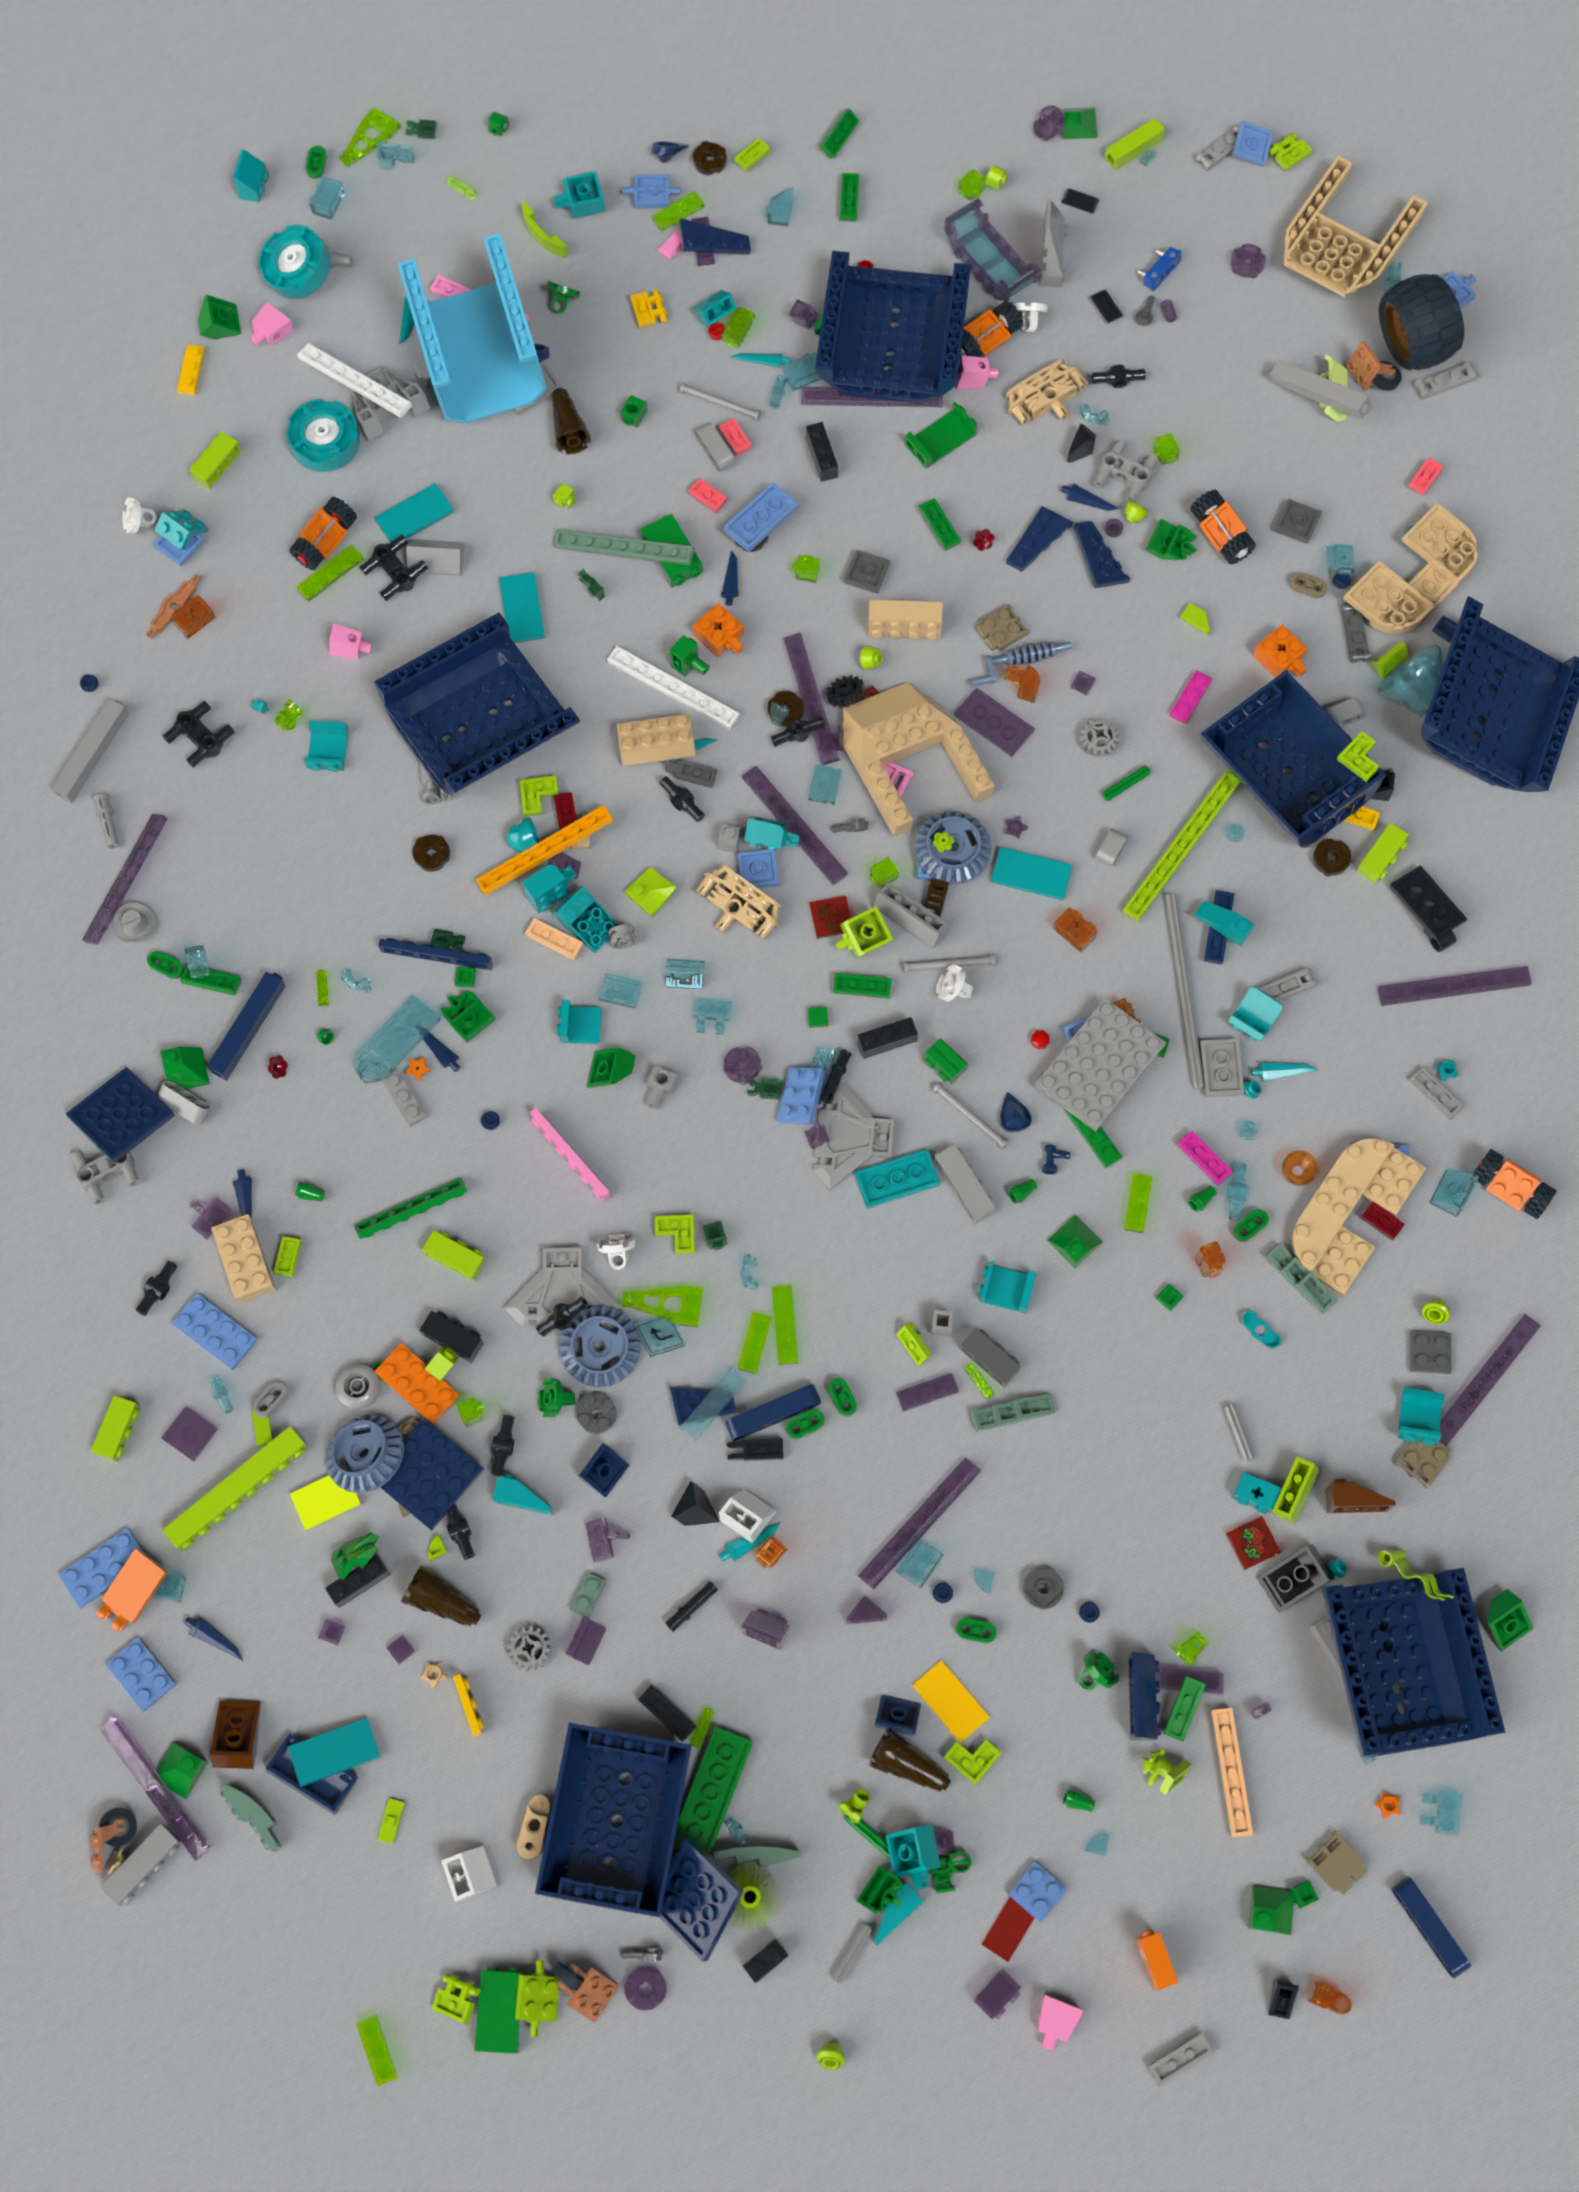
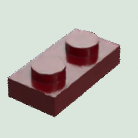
M572 792L554 795L559 829L561 830L577 821Z
M1373 1201L1361 1216L1362 1220L1392 1241L1405 1225Z

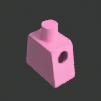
M266 302L252 320L251 324L255 333L250 339L256 345H259L263 340L270 345H274L293 332L294 328L288 317Z
M962 355L959 361L956 390L985 387L988 378L998 377L997 367H989L987 358Z
M333 624L329 639L330 655L358 659L360 651L370 654L372 643L362 641V632Z
M1043 1995L1037 2026L1038 2031L1045 2033L1042 2047L1054 2051L1057 2039L1067 2042L1083 2010Z

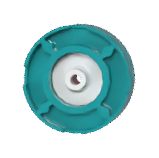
M304 225L286 226V230L279 234L274 232L266 240L260 251L259 268L261 269L263 279L277 294L285 298L297 299L310 295L322 286L330 270L331 255L327 245L312 229Z
M323 398L308 401L299 406L289 418L290 423L286 430V436L291 452L302 466L310 470L327 472L339 469L349 463L359 449L360 433L354 414L346 405L339 401L329 402L324 401Z

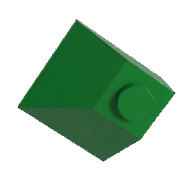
M1095 108L1061 109L1063 139L1097 138Z
M206 294L198 318L200 335L214 340L240 335L241 329L236 304Z
M179 1046L160 1051L168 1081H172L186 1090L210 1084L202 1048Z
M621 1048L594 1051L587 1087L595 1088L614 1085L632 1074L636 1055Z
M1076 1215L1048 1239V1242L1074 1268L1103 1243Z
M1506 1589L1491 1600L1487 1622L1497 1647L1502 1652L1530 1632L1533 1626L1523 1601L1510 1590Z
M172 1742L151 1779L182 1798L187 1799L208 1762Z
M1252 1885L1248 1929L1291 1935L1294 1897L1291 1891Z

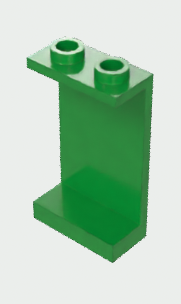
M954 401L952 403V411L915 436L911 431L905 434L904 445L927 469L976 436L977 423L966 414L965 409L961 405L959 406Z
M672 513L640 529L642 540L691 546ZM695 551L691 566L660 562L669 577L671 588L680 586L686 580L696 578L703 573L702 562Z
M487 1966V1971H481L474 2051L518 2054L520 2044H518L520 2020H515L519 1975H525L526 1973H520L521 1968H508V1972H499L500 1967Z

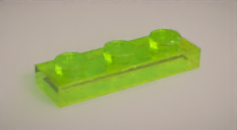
M694 191L652 215V220L662 232L678 223L680 218L685 219L703 209L704 202Z
M1133 1173L1124 1230L1143 1234L1153 1176Z
M752 1313L738 1370L757 1375L772 1317Z
M374 2016L357 2023L356 2026L377 2087L398 2079L399 2077L378 2017Z

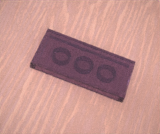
M977 687L954 713L956 718L1011 757L1015 755L1035 731V728Z

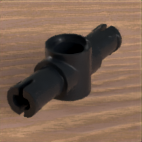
M1118 364L1112 366L1107 372H1093L1092 384L1108 383L1112 384L1114 388H1123L1130 381L1145 380L1146 372L1145 369H1125L1124 365Z
M822 715L809 721L793 720L789 723L788 728H785V731L771 736L772 743L777 747L788 741L804 742L812 731L825 727V721Z
M668 776L660 780L659 784L670 794V802L678 811L683 810L689 813L697 822L704 818L705 814L694 804V796L686 787H677Z
M167 1261L159 1275L151 1276L146 1281L143 1288L144 1297L135 1309L137 1313L146 1316L154 1302L162 1301L166 1297L170 1289L169 1280L177 1269V1265Z
M580 1296L571 1304L560 1303L555 1305L553 1314L536 1327L538 1334L544 1337L554 1329H568L572 1324L571 1320L576 1317V1314L588 1307L587 1300Z
M503 1415L500 1432H497V1435H494L492 1440L491 1453H493L494 1461L491 1474L495 1476H503L506 1459L512 1456L515 1443L512 1435L513 1416Z
M455 1503L447 1513L449 1520L446 1526L452 1541L458 1544L463 1559L468 1560L475 1556L470 1543V1535L472 1533L466 1518L460 1515Z

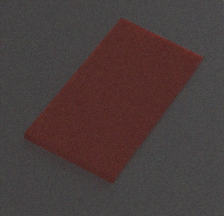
M1009 1897L981 1945L1006 1962H1009L1033 1922L1034 1917Z

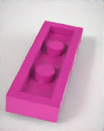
M1196 670L1169 716L1186 724L1213 678Z
M1193 1131L1178 1142L1177 1145L1217 1186L1232 1174L1233 1171Z

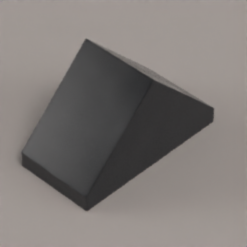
M1273 1981L1268 2015L1290 2019L1299 1985Z

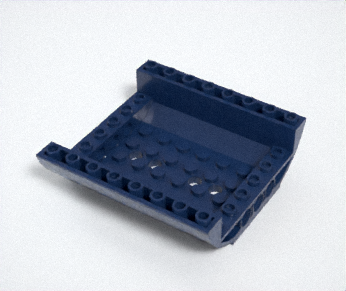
M832 250L815 370L818 375L830 386L850 394V397L920 404L921 401L932 400L948 393L957 383L972 264L954 263L953 276L849 266L850 252ZM895 308H898V309H900L901 311L898 312V313H896V312H893L892 310L895 309ZM891 323H898L899 326H897V327H892L890 324H891ZM888 352H894L895 355H894V356H888L886 353H888ZM890 366L893 370L887 371L884 368Z
M1467 596L1421 727L1423 740L1432 750L1433 754L1492 786L1496 785L1523 792L1549 791L1579 700V658L1574 656L1563 663L1481 618L1480 614L1484 604ZM1494 670L1499 673V679L1495 677ZM1489 686L1494 689V694L1490 693ZM1478 717L1483 720V725L1479 724ZM1473 733L1478 736V741L1474 740Z
M500 612L374 681L379 697L396 731L433 782L449 795L456 794L581 721L571 707L563 709L512 641L509 624ZM506 701H513L514 705L508 707L504 703ZM492 709H496L499 711V713L497 715H491L489 711ZM460 727H466L468 731L465 733H461L458 731V729ZM448 735L452 737V740L446 742L442 738Z
M1464 1568L1446 1570L1433 1575L1440 1592L1454 1596V1598L1444 1597L1446 1599L1444 1601L1429 1597L1426 1594L1423 1581L1418 1577L1343 1587V1584L1322 1588L1361 1758L1444 1746L1506 1733ZM1429 1580L1430 1589H1431L1432 1593H1433L1434 1595H1436L1435 1592H1434L1433 1589H1432V1586H1431V1583H1430V1580ZM1379 1621L1384 1625L1383 1632L1378 1628ZM1383 1642L1389 1645V1652L1384 1650ZM1393 1683H1396L1399 1687L1398 1694L1393 1690ZM1398 1704L1404 1707L1403 1714L1398 1711Z

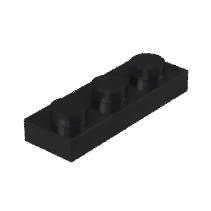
M652 1684L638 1699L645 1708L682 1742L697 1728L691 1720Z

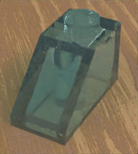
M790 187L770 199L769 206L766 205L765 208L768 224L788 227L794 201V187Z

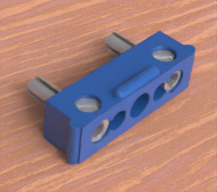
M1170 246L1165 252L1157 248L1155 253L1161 256V258L1148 272L1141 268L1137 271V274L1144 277V286L1150 288L1151 291H1155L1181 262V250Z

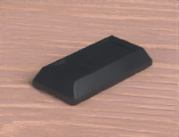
M1067 188L1061 203L1093 214L1099 199Z
M1106 289L1090 296L1107 323L1123 317Z

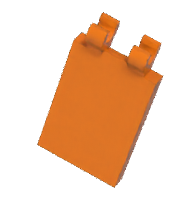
M135 1549L103 1596L102 1600L105 1604L98 1610L96 1615L103 1620L104 1617L108 1619L113 1612L118 1618L112 1623L111 1627L116 1631H119V1629L123 1631L128 1622H136L168 1574V1571L140 1549Z

